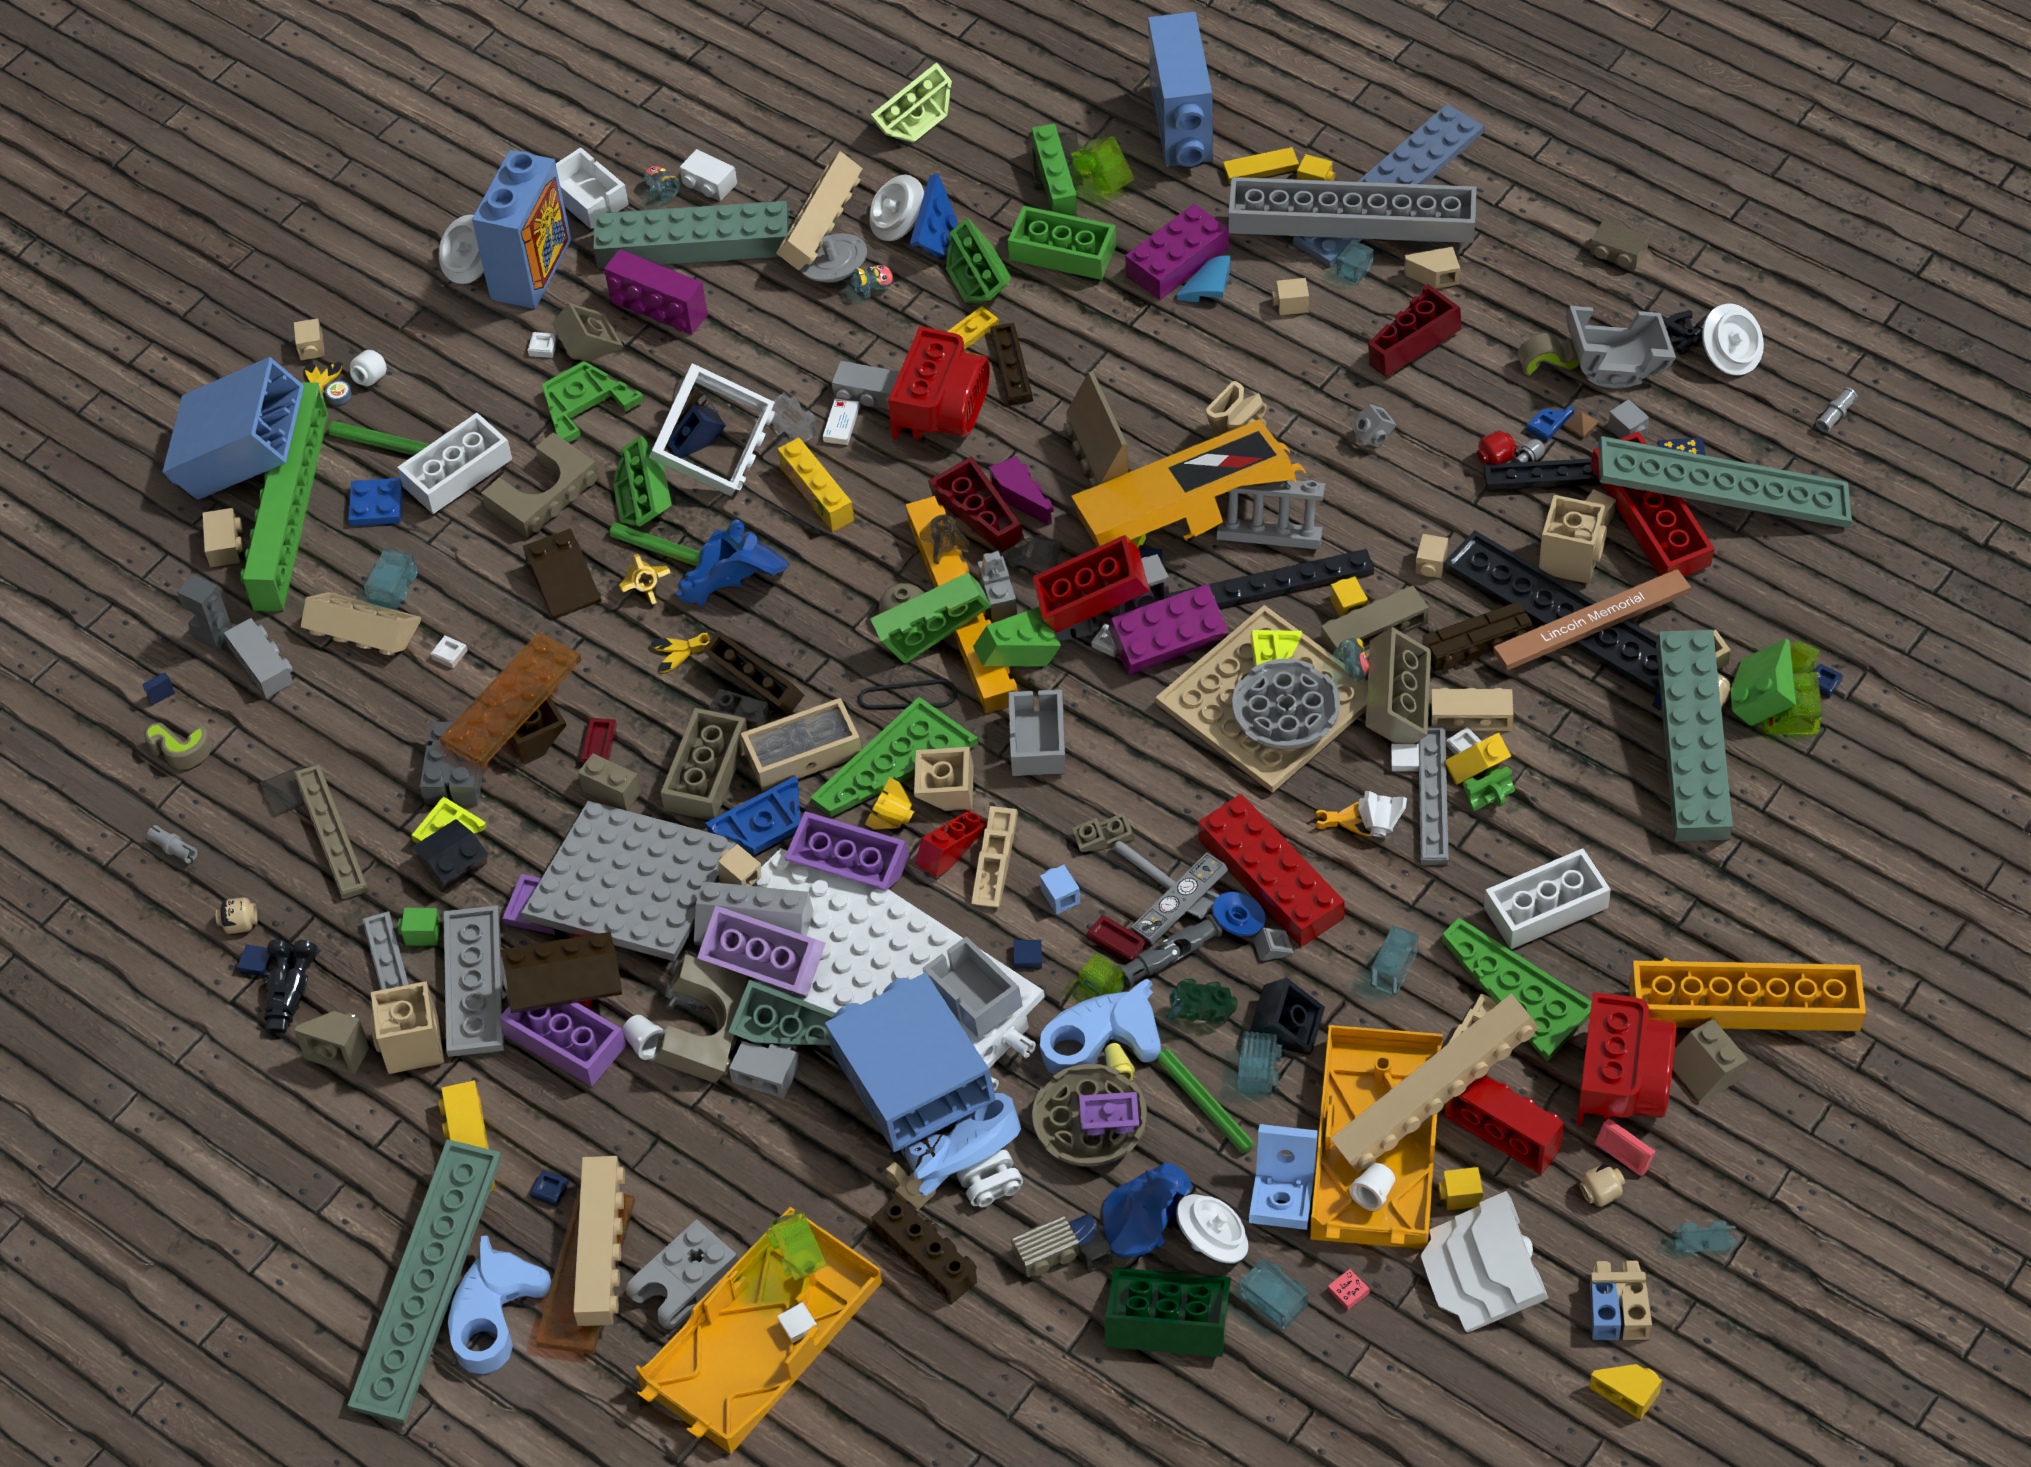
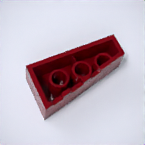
M1429 284L1422 289L1423 292L1418 297L1415 296L1409 302L1410 305L1404 311H1400L1395 315V320L1391 324H1387L1368 343L1370 366L1385 377L1462 330L1461 308Z
M972 456L928 480L932 496H935L937 502L1001 553L1005 554L1026 542L1021 524Z

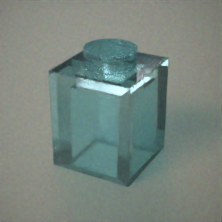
M1352 240L1337 258V275L1355 284H1359L1373 266L1374 249Z

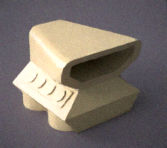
M1233 381L1207 407L1206 416L1214 436L1217 437L1259 419L1266 426L1267 422L1263 419L1267 405L1263 403L1259 393L1244 399V387L1240 383Z

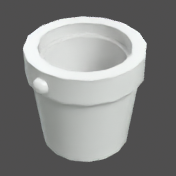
M635 1015L628 1019L622 1028L624 1038L641 1059L649 1060L654 1058L658 1038L664 1031L660 1026L653 1024L642 1015Z
M1373 1163L1359 1178L1353 1181L1349 1188L1350 1195L1364 1209L1378 1211L1386 1202V1197L1395 1182V1175L1387 1166Z

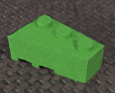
M1040 607L987 625L973 645V648L982 666H1047L1061 645L1053 629L1043 620Z

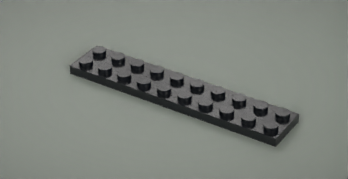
M1476 530L1444 561L1443 569L1505 606L1520 602L1530 620L1540 627L1598 603ZM1625 620L1571 643L1572 646L1652 694L1656 695L1660 689L1656 651L1658 638L1630 621Z

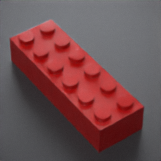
M1639 431L1619 439L1648 445ZM1598 448L1593 449L1590 467L1600 481ZM1601 483L1608 496L1616 499L1615 507L1659 576L1678 569L1684 577L1711 566L1715 548L1682 497Z
M1242 794L1198 821L1199 841L1216 859L1226 865L1232 876L1286 930L1287 934L1301 948L1344 919L1345 901Z

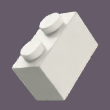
M697 149L680 166L682 184L720 202L737 185L735 167Z

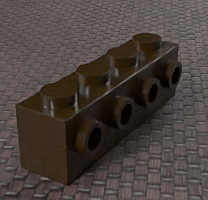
M896 1195L871 1217L873 1231L949 1303L953 1304L977 1283V1267L968 1256L963 1257L959 1254L956 1246L949 1238L945 1237L943 1239L937 1233V1229L928 1219L923 1220L917 1215V1210L909 1201L904 1202Z

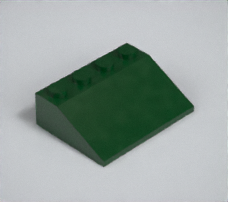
M1114 1267L1105 1315L1104 1347H1113L1119 1350L1136 1349L1146 1352H1170L1177 1355L1193 1354L1205 1357H1223L1231 1277Z

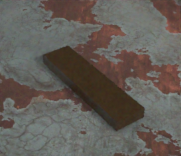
M1008 323L991 326L990 332L1008 405L1032 402L1033 395L1015 324Z

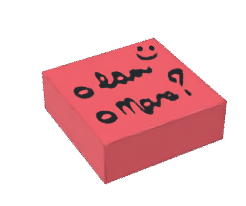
M1351 1269L1328 1285V1291L1347 1311L1370 1292L1366 1284Z

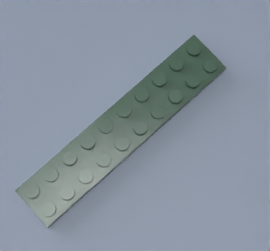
M1601 436L1598 442L1601 483L1846 528L1852 522L1848 482L1603 436Z
M446 1140L349 1400L348 1407L350 1410L406 1423L503 1157L501 1152Z

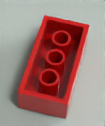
M1126 535L1033 576L1042 618L1056 633L1150 591L1139 548Z
M1487 1074L1475 1079L1466 1087L1461 1095L1453 1097L1446 1103V1118L1539 1175L1545 1172L1560 1152L1564 1122L1556 1114L1546 1112L1536 1106L1531 1099L1521 1097L1513 1092L1508 1085L1496 1082L1488 1077Z

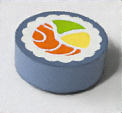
M334 381L325 390L327 400L334 405H342L348 402L352 395L349 384L344 381Z

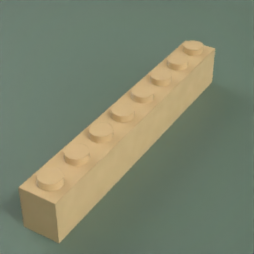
M1511 993L1330 1139L1358 1173L1363 1169L1369 1168L1385 1151L1392 1150L1405 1135L1416 1131L1421 1123L1430 1115L1438 1113L1450 1099L1461 1095L1466 1087L1475 1079L1486 1075L1489 1068L1495 1063L1507 1058L1520 1043L1531 1039L1535 1031L1539 1029L1538 1025Z

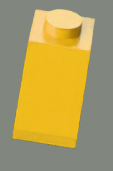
M1497 733L1450 757L1444 763L1455 784L1458 785L1510 758L1511 755L1501 735Z
M1633 1364L1594 1370L1591 1374L1589 1388L1641 1420L1660 1394L1662 1379L1651 1369Z

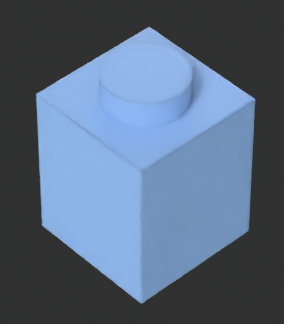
M1065 865L1051 868L1040 875L1041 892L1056 915L1081 904L1080 888Z

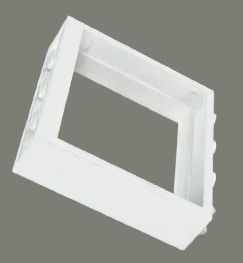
M692 363L649 458L732 496L736 489L741 490L746 480V477L742 476L745 468H751L756 455L752 454L755 446L760 447L766 435L762 430L764 425H770L775 412L771 410L775 402ZM694 382L760 412L730 481L664 451Z

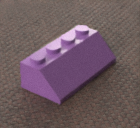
M805 811L786 853L785 860L887 890L900 879L909 858V852L904 840Z

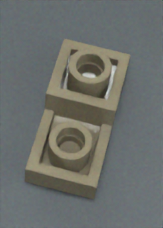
M1125 812L1100 823L1097 818H1094L1072 828L1081 852L1113 847L1117 841L1125 843L1135 839Z

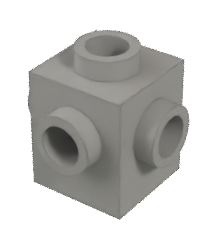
M1368 404L1350 425L1356 433L1355 438L1361 444L1379 447L1380 444L1384 443L1388 435L1397 426L1384 408Z

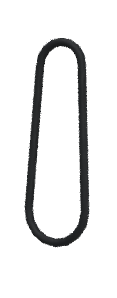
M934 679L865 688L860 692L858 701L862 707L867 709L907 708L911 704L867 705L862 701V696L868 691L945 683L953 690L951 699L944 703H930L933 707H943L955 700L957 690L956 686L946 679Z

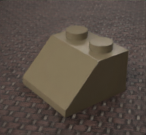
M567 303L552 323L557 332V337L562 341L567 355L572 359L590 362L621 350L623 347L605 313Z
M332 1011L297 1025L294 1029L306 1060L353 1075L356 1074L369 1050L360 1019L351 1013L343 1014Z
M1712 1019L1691 1031L1674 1049L1672 1072L1698 1104L1745 1078L1748 1058L1719 1024Z

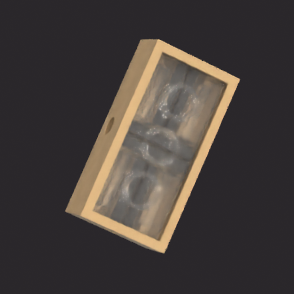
M841 698L741 733L744 753L762 792L794 776L799 779L849 761L861 751L860 737Z

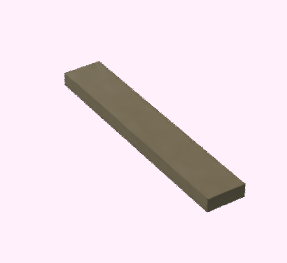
M320 764L295 771V780L341 899L368 892L367 884Z

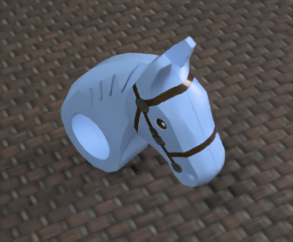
M994 1093L996 1101L957 1120L948 1136L943 1134L928 1135L901 1149L902 1155L914 1172V1178L918 1180L923 1179L919 1189L920 1194L927 1196L949 1175L965 1170L989 1158L1018 1136L1021 1130L1020 1121L1011 1097L1004 1093Z

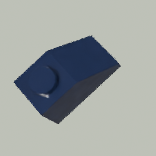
M693 404L670 435L667 443L676 457L683 458L712 445L726 425L715 409Z

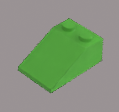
M1787 638L1743 658L1740 662L1731 687L1732 711L1750 726L1796 706L1790 642Z

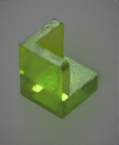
M1797 639L1791 646L1793 679L1795 685L1803 688L1818 665L1820 650Z

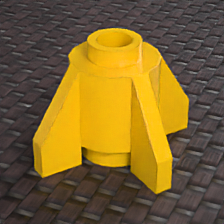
M636 554L633 555V563L627 570V576L619 586L622 592L632 588L644 591L650 603L655 604L657 602L651 589L655 587L657 577L660 578L671 572L667 566H650Z
M889 777L883 789L889 794L881 792L872 811L878 814L871 812L865 825L872 829L900 828L901 824L907 826L914 813L910 809L912 803L901 784Z

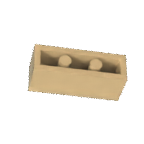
M1431 689V726H1445V731H1462L1466 727L1471 731H1512V689Z

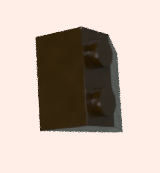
M571 528L523 546L527 566L553 620L602 602Z

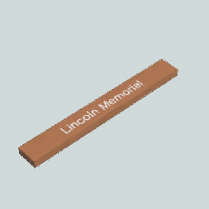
M1676 569L1494 646L1493 652L1506 671L1689 594L1691 593V586L1680 571Z

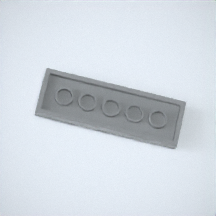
M498 905L444 911L446 1051L448 1057L504 1051V1034L499 1019L503 1014L500 959V910Z

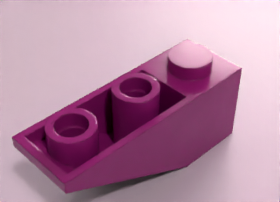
M1017 456L989 467L990 482L1005 503L1047 525L1052 524L1051 513L1054 512L1052 503L1048 498L1045 499L1043 497L1039 483L1037 481L1033 482L1030 471L1025 463L1021 464Z

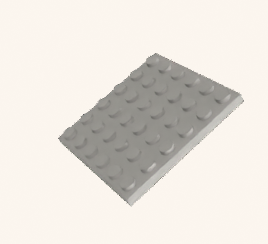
M587 801L521 912L522 920L580 936L611 932L613 943L616 946L675 961L695 926L696 901L702 881L719 882V857L724 851L731 850L736 845V842L717 834Z

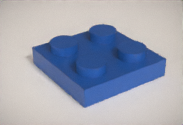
M401 479L351 481L350 526L401 523L403 494Z

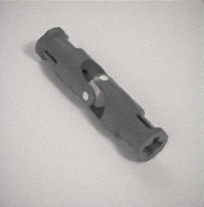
M1208 914L1202 922L1195 926L1189 925L1162 941L1159 946L1148 948L1136 956L1135 960L1128 964L1118 965V975L1125 986L1131 988L1135 981L1144 976H1152L1169 963L1175 962L1203 947V943L1215 936H1222V928L1218 925L1213 915ZM1178 939H1181V949H1179V947L1176 946L1173 942Z

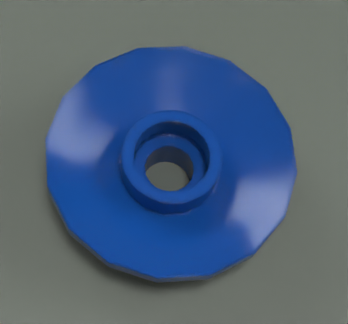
M1228 892L1221 894L1215 899L1212 907L1213 917L1218 925L1227 932L1237 936L1257 934L1262 930L1266 920L1265 912L1260 904L1252 897L1243 893Z

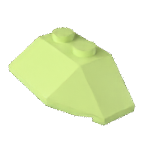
M935 63L872 113L870 117L885 135L914 143L947 116L952 81L938 63Z

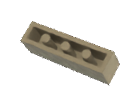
M1414 586L1400 589L1388 597L1377 599L1363 608L1352 610L1347 615L1326 622L1321 626V642L1330 654L1340 661H1344L1363 650L1358 644L1357 638L1362 640L1364 651L1370 649V640L1391 627L1405 634L1427 624L1429 607Z

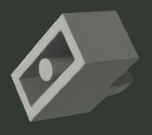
M999 551L984 554L983 561L978 562L979 582L991 605L988 608L991 621L995 623L1017 615L1016 597L1003 556L1000 557Z
M742 1041L729 1067L732 1083L784 1099L799 1067V1052L796 1051L798 1044H780V1046L770 1044L769 1048H765L759 1043Z

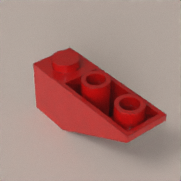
M968 810L925 835L921 839L915 865L935 877L951 869L982 835L985 829H987L988 822L980 818L978 814Z

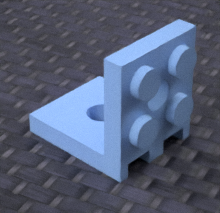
M1259 1124L1256 1176L1249 1223L1307 1230L1314 1185L1317 1130ZM1288 1150L1291 1151L1293 1154L1284 1155L1280 1151ZM1277 1200H1284V1201H1286L1287 1203H1285V1204H1279V1203H1277L1276 1201H1277Z

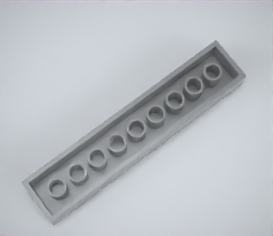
M1232 177L1229 233L1474 243L1476 217L1475 186Z

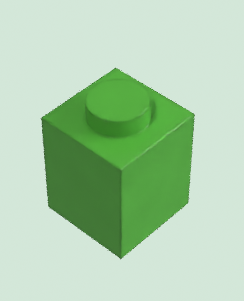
M404 908L403 918H400L398 921V933L403 936L405 945L438 946L441 920L437 908Z

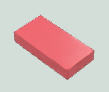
M1610 1119L1603 1123L1594 1143L1639 1176L1647 1172L1656 1152Z

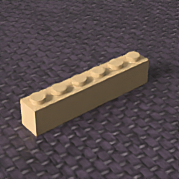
M839 151L825 167L776 254L797 270H800L805 264L810 266L818 255L815 251H818L823 245L822 238L824 235H828L835 225L832 222L833 219L836 220L844 210L841 205H845L852 196V193L849 191L853 190L861 179L858 176L863 168Z
M617 1156L582 1158L574 1315L578 1326L613 1325V1314H617L619 1310L618 1296H614L615 1287L620 1286L619 1269H616V1261H621V1245L617 1243V1235H622L623 1231L622 1218H618L619 1210L624 1208L623 1192H620V1184H625V1169L620 1167Z

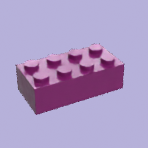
M1192 204L1125 255L1126 276L1157 299L1162 300L1196 274L1207 261L1218 257L1229 248V228L1196 204Z
M621 249L604 268L610 302L617 306H623L639 315H645L659 323L667 324L678 331H684L691 335L708 316L703 283Z
M1209 584L1112 617L1108 627L1128 675L1219 643L1225 639L1228 632Z

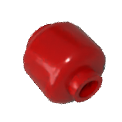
M1500 430L1495 431L1480 439L1477 457L1482 464L1497 465L1507 463L1514 457V451H1516L1515 441L1509 433H1504Z

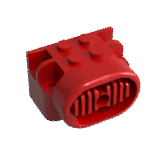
M919 326L888 399L892 439L898 440L903 427L912 429L913 437L919 440L924 432H938L959 437L968 436L974 428L987 394L990 378L988 358L984 355L965 352L964 340L959 334Z
M1593 992L1577 1125H1583L1584 1113L1604 1115L1603 1123L1610 1119V1116L1628 1118L1633 1114L1655 1118H1664L1666 1116L1676 1039V1023L1673 1020L1649 1017V1006L1640 998Z

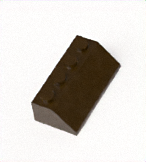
M611 932L500 950L501 973L511 1013L622 995L616 950Z

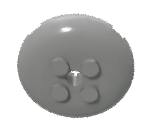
M1276 659L1255 666L1251 669V673L1243 680H1239L1233 693L1232 709L1237 724L1252 740L1270 748L1290 750L1309 746L1322 739L1332 729L1339 715L1340 697L1333 680L1327 674L1324 675L1314 669L1313 664L1296 659Z

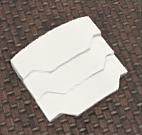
M1506 1191L1479 1202L1480 1206L1455 1216V1219L1430 1229L1431 1240L1421 1254L1438 1306L1445 1311L1458 1315L1467 1333L1549 1299L1540 1274L1530 1259L1518 1226L1520 1220L1512 1199Z

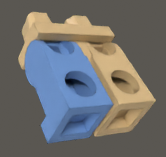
M1596 1261L1590 1280L1592 1340H1619L1621 1330L1620 1308L1623 1340H1650L1652 1321L1645 1272H1641L1638 1261L1623 1262L1622 1272H1611V1264L1609 1262Z

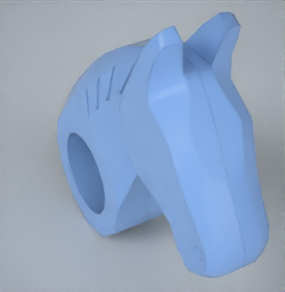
M1146 979L1129 992L1094 997L1082 1001L1058 1014L1046 1025L1041 1033V1060L1047 1071L1055 1075L1072 1066L1094 1064L1105 1045L1111 1039L1131 1047L1137 1058L1142 1062L1146 1063L1157 1059L1159 1052H1161V1044L1153 1010L1148 1001L1153 994L1150 990V987L1153 985L1152 982ZM1064 1040H1075L1084 1046L1081 1051L1070 1056L1058 1054L1053 1050L1056 1044Z
M487 1235L481 1236L479 1258L473 1263L459 1284L448 1318L450 1341L458 1363L468 1372L487 1374L499 1370L510 1358L513 1343L504 1319L503 1303L523 1296L543 1298L548 1294L552 1286L547 1270L529 1263L510 1252L493 1250ZM489 1331L497 1335L495 1343L489 1349L472 1351L466 1348L468 1340L476 1333Z

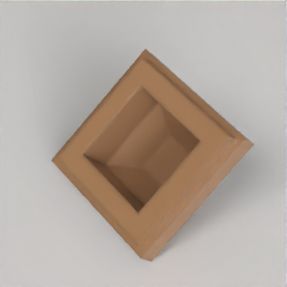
M1578 409L1563 424V427L1584 439L1599 424V421Z

